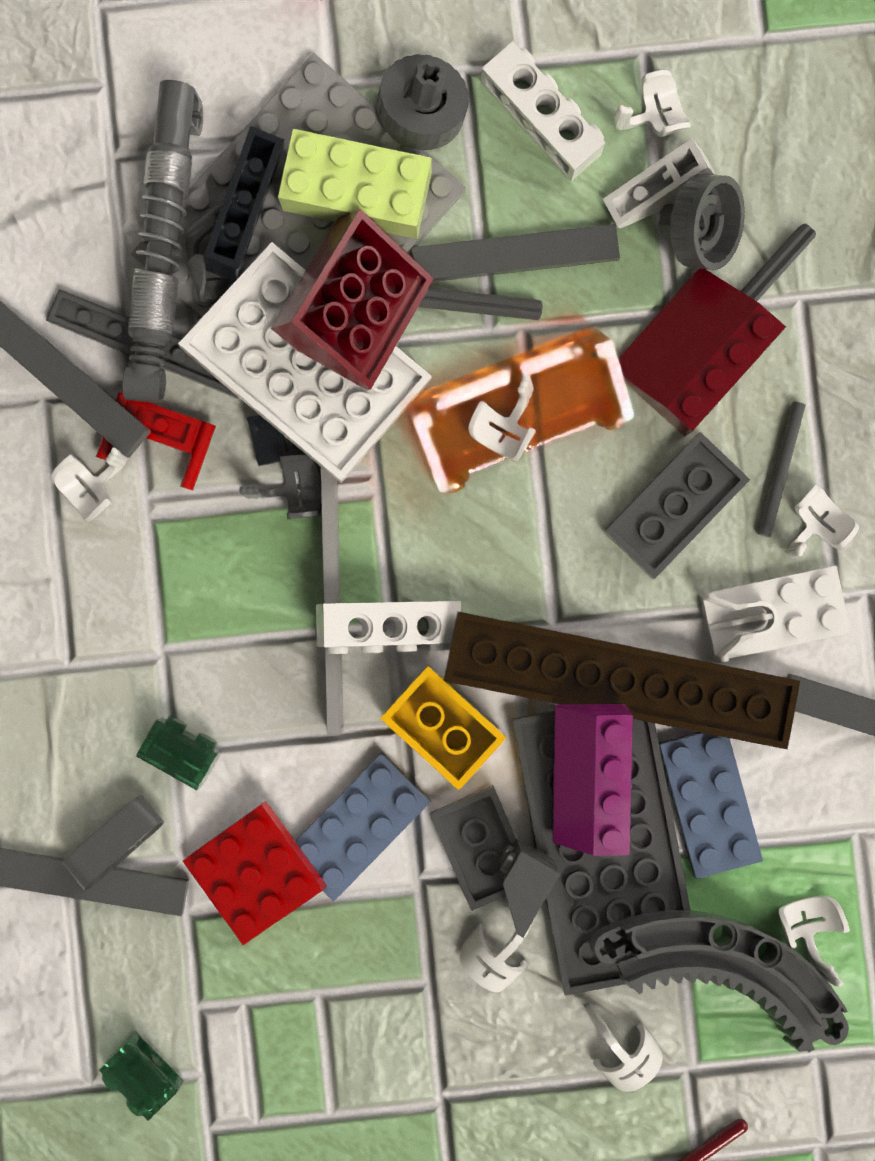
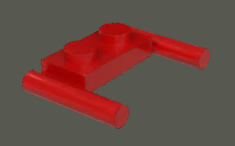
M118 392L116 401L151 430L146 439L191 454L180 487L193 491L216 426L149 402L125 400L123 393ZM102 437L95 457L106 461L114 446Z

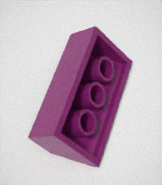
M625 704L554 705L553 843L593 856L629 855L633 714Z

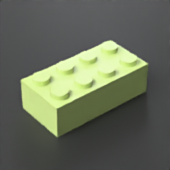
M293 129L278 199L285 212L336 222L341 216L361 209L385 233L418 239L432 175V158Z

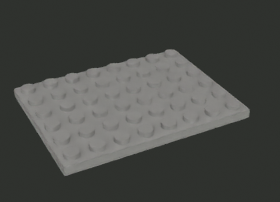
M314 52L189 188L188 198L182 203V207L186 211V216L180 221L184 234L178 239L182 252L171 257L172 260L179 264L180 270L169 275L179 280L177 296L201 318L216 302H203L198 297L186 266L190 258L186 251L185 238L188 228L216 206H222L250 126L284 139V144L278 166L244 259L245 270L271 242L306 270L335 224L333 221L285 212L281 207L278 195L293 129L432 158L424 150L409 148L394 140L383 128L378 117L377 108ZM432 158V175L418 239L390 233L386 234L406 253L410 254L412 247H416L465 193L466 187ZM212 232L200 242L199 254L203 258ZM141 241L131 252V255L145 267L146 256L136 253L137 250L147 251V245ZM179 248L172 249V253L179 251ZM171 263L170 271L176 270L177 266ZM217 278L206 279V282H207V281H214V280H218V279H217Z

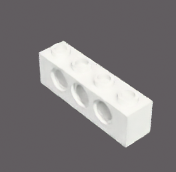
M512 41L482 67V85L571 182L601 156L606 142L600 129L593 123L588 124L581 116L578 105L572 99H566L558 91L555 80L548 73L543 74L535 66V60L527 49H520ZM522 80L526 81L530 87L519 89L514 83ZM546 105L553 112L547 115L541 114L537 107ZM569 130L575 134L576 138L566 140L559 133Z
M461 601L316 604L317 647H327V654L349 653V646H362V653L383 652V645H396V652L417 651V644H430V651L449 650L457 611L461 612ZM421 617H424L429 624L428 632L424 636L420 635L417 630V622ZM354 618L359 620L362 625V631L356 638H353L348 632V624ZM387 618H391L396 626L394 634L390 637L386 636L383 632V623Z

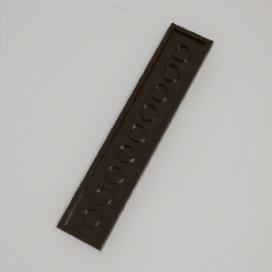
M459 611L456 614L443 679L445 682L560 705L625 704L633 714V719L787 750L800 686V680Z

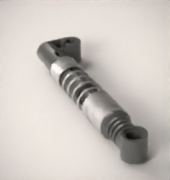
M163 80L160 82L153 144L148 147L144 185L148 188V194L142 196L147 203L146 212L140 215L141 218L145 219L144 231L139 232L138 235L143 237L142 242L147 245V251H136L138 255L146 256L145 270L134 269L135 273H133L134 280L131 294L132 301H130L128 334L132 338L131 343L135 344V346H131L130 351L134 355H130L129 360L133 364L126 366L122 385L125 400L159 404L163 402L166 390V373L163 368H160V366L165 365V360L161 359V357L166 356V351L162 350V348H166L167 343L172 340V331H174L173 324L179 280L169 274H174L180 270L179 264L172 260L171 257L182 252L178 239L184 234V229L180 226L181 219L186 216L182 203L188 198L191 178L192 155L188 151L190 135L200 136L203 127V104L193 86L176 80ZM179 248L178 252L172 253V249ZM171 263L177 266L176 270L170 271Z

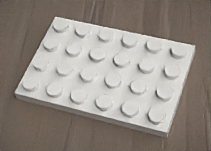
M271 242L178 344L185 353L337 481L342 483L431 381L432 376L398 347H395L372 389L366 390L294 349L275 333L271 327L306 270Z

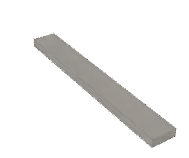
M321 467L324 604L341 603L338 481ZM325 647L327 736H340L344 731L342 654H327V647Z

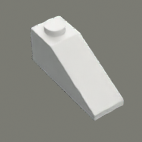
M691 138L603 198L617 227L621 229L660 212L666 203L674 204L682 186L691 177L697 174H716L704 152Z

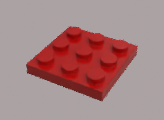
M267 801L261 803L183 860L185 866L242 945H245L312 899L327 886Z

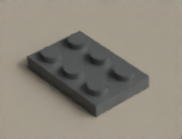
M489 786L430 812L432 821L471 911L505 897L506 893L499 870L501 864L498 863V860L507 844L513 846L516 837L494 786Z

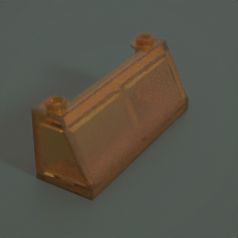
M591 325L419 393L406 408V411L440 494L443 492L453 493L463 489L465 482L470 478L469 473L507 459L474 440L469 434V423L481 400L486 402L490 408L501 416L510 417L519 399L517 388L520 386L522 373L529 374L534 390L527 407L517 423L526 429L531 427L536 430L525 451L594 424L605 427L607 430H612L623 426L626 420L634 418L612 340ZM489 423L490 426L503 433L499 443L503 441L506 435L517 441L521 440V438L512 435L497 425Z

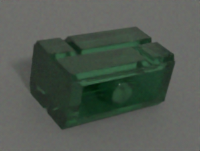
M169 716L167 719L163 717L157 719L138 750L136 757L196 791L199 790L206 782L212 768L222 753V750L215 747L218 742L203 733H199L198 736L191 734L185 730L187 724L173 716Z
M136 1031L108 1057L99 1069L103 1074L102 1080L104 1084L112 1091L118 1090L127 1099L126 1104L129 1110L136 1116L142 1115L147 1121L179 1091L184 1081Z

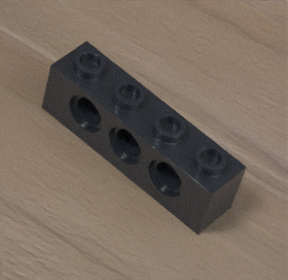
M250 126L203 259L206 271L232 281L238 279L281 157L284 139Z

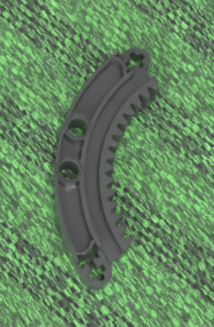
M666 910L622 919L598 929L590 939L589 945L592 954L604 964L616 963L620 971L618 973L620 979L639 995L643 993V983L651 989H655L656 979L665 986L669 984L670 978L678 984L682 983L683 977L691 983H695L696 979H699L704 984H708L711 981L717 986L723 984L731 990L735 989L759 1004L760 1008L769 1014L768 1017L777 1023L776 1028L785 1034L783 1040L799 1052L813 1051L815 1048L812 1043L819 1039L829 1045L840 1044L848 1035V1022L843 1012L846 1013L848 1011L832 986L817 969L781 941L739 920L694 910ZM721 925L722 933L720 937L713 940L714 930ZM621 930L623 938L631 945L625 947V944L619 940L622 937L616 932ZM605 938H608L611 942L617 941L611 945L612 952L609 954L600 950L604 947L603 940ZM766 942L764 953L758 956L760 945ZM826 1018L835 1022L832 1025L833 1032L830 1034L825 1031L829 1027Z

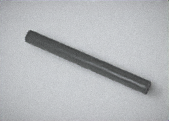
M792 402L758 535L772 536L806 406L804 403Z

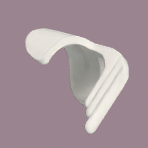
M668 70L651 72L642 77L641 90L645 113L632 116L633 109L631 107L619 105L614 117V124L617 130H627L648 123L659 137L691 127L689 119L681 107L674 78ZM654 95L657 96L658 104L661 111L665 109H670V111L663 113V118L667 126L663 124L660 118L659 112L656 107Z
M522 373L520 386L517 388L519 399L510 417L501 416L490 408L486 402L481 400L471 418L468 429L470 436L495 453L515 462L521 458L536 432L531 427L526 429L517 423L527 407L534 390L531 378L527 373ZM489 423L497 425L512 435L521 438V440L517 441L506 435L503 441L499 443L503 433L490 426Z
M112 448L111 453L106 458L109 467L97 477L76 457L69 455L54 469L51 479L55 486L77 509L84 521L89 523L113 503L112 498L105 490L104 484L125 466L128 459L118 449ZM77 475H79L90 487V489L95 493V495L98 497L100 501L99 503L96 502V500L92 497L90 493H87L82 498L80 497L81 494H83L87 489L76 478Z
M815 485L795 505V511L804 522L805 529L789 544L785 553L790 558L801 557L807 548L805 541L812 534L817 535L837 549H843L857 534L859 525L852 517L835 505L819 485ZM808 507H810L818 517H821L826 511L828 514L822 519V521L832 530H834V533L830 532L827 528H825L811 514V512L808 510Z
M822 895L799 899L780 907L779 915L787 946L795 948L797 946L795 940L803 937L811 965L817 969L827 982L836 987H841L843 985L842 980L838 979V974L834 971V967L821 958L813 937L817 932L838 931L842 933L850 931L840 904L833 897ZM801 911H803L804 917L807 920L823 917L822 920L803 923L791 928L792 925L803 921Z
M479 924L463 943L459 955L460 962L467 974L481 987L491 992H501L528 967V963L525 960H522L518 967L508 966L504 962L518 948L524 938L517 935L515 929L513 936L498 954H494L485 943L483 936L485 927ZM488 966L492 968L487 974H484Z
M587 1004L585 1010L612 1051L622 1061L621 1065L609 1068L604 1067L601 1061L596 1059L593 1061L595 1067L620 1091L632 1092L645 1086L655 1077L662 1064L663 1055L657 1041L640 1022L636 1026L640 1031V1043L636 1052L629 1055L613 1036L593 1005ZM638 1068L641 1074H637L634 1070Z

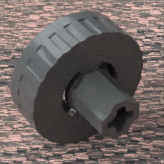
M414 54L412 56H405L395 61L383 75L377 99L378 117L385 131L400 144L418 150L437 149L450 143L461 130L468 110L469 92L460 73L448 62L431 55ZM439 105H440L439 110H438L436 113H433V114H421V113H419V112H416V110H417V111H420V112H423V113H425V112H432V111L436 110V109L439 107Z
M697 174L688 179L682 186L674 204L666 203L660 210L659 229L661 233L671 235L670 240L673 252L683 266L718 270L731 260L740 243L745 219L744 199L740 186L730 176Z

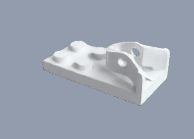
M837 566L699 594L713 661L727 662L731 658L851 633Z

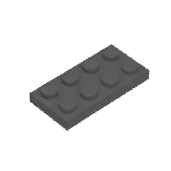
M699 432L603 532L649 577L655 579L750 479L709 439Z

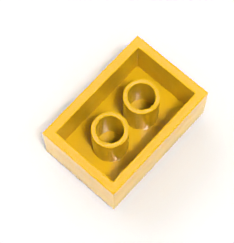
M427 665L380 719L457 790H460L505 741L506 736L454 687L445 682L444 678L431 666Z

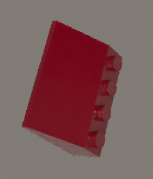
M358 209L336 220L271 329L298 352L360 387L371 390L434 278L361 209Z
M698 269L609 370L680 433L687 436L694 431L786 326L759 302L708 270Z

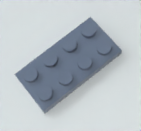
M697 732L660 742L661 758L693 876L699 879L762 862L763 858L730 738Z
M381 752L295 842L327 885L323 892L334 902L427 807L431 800Z

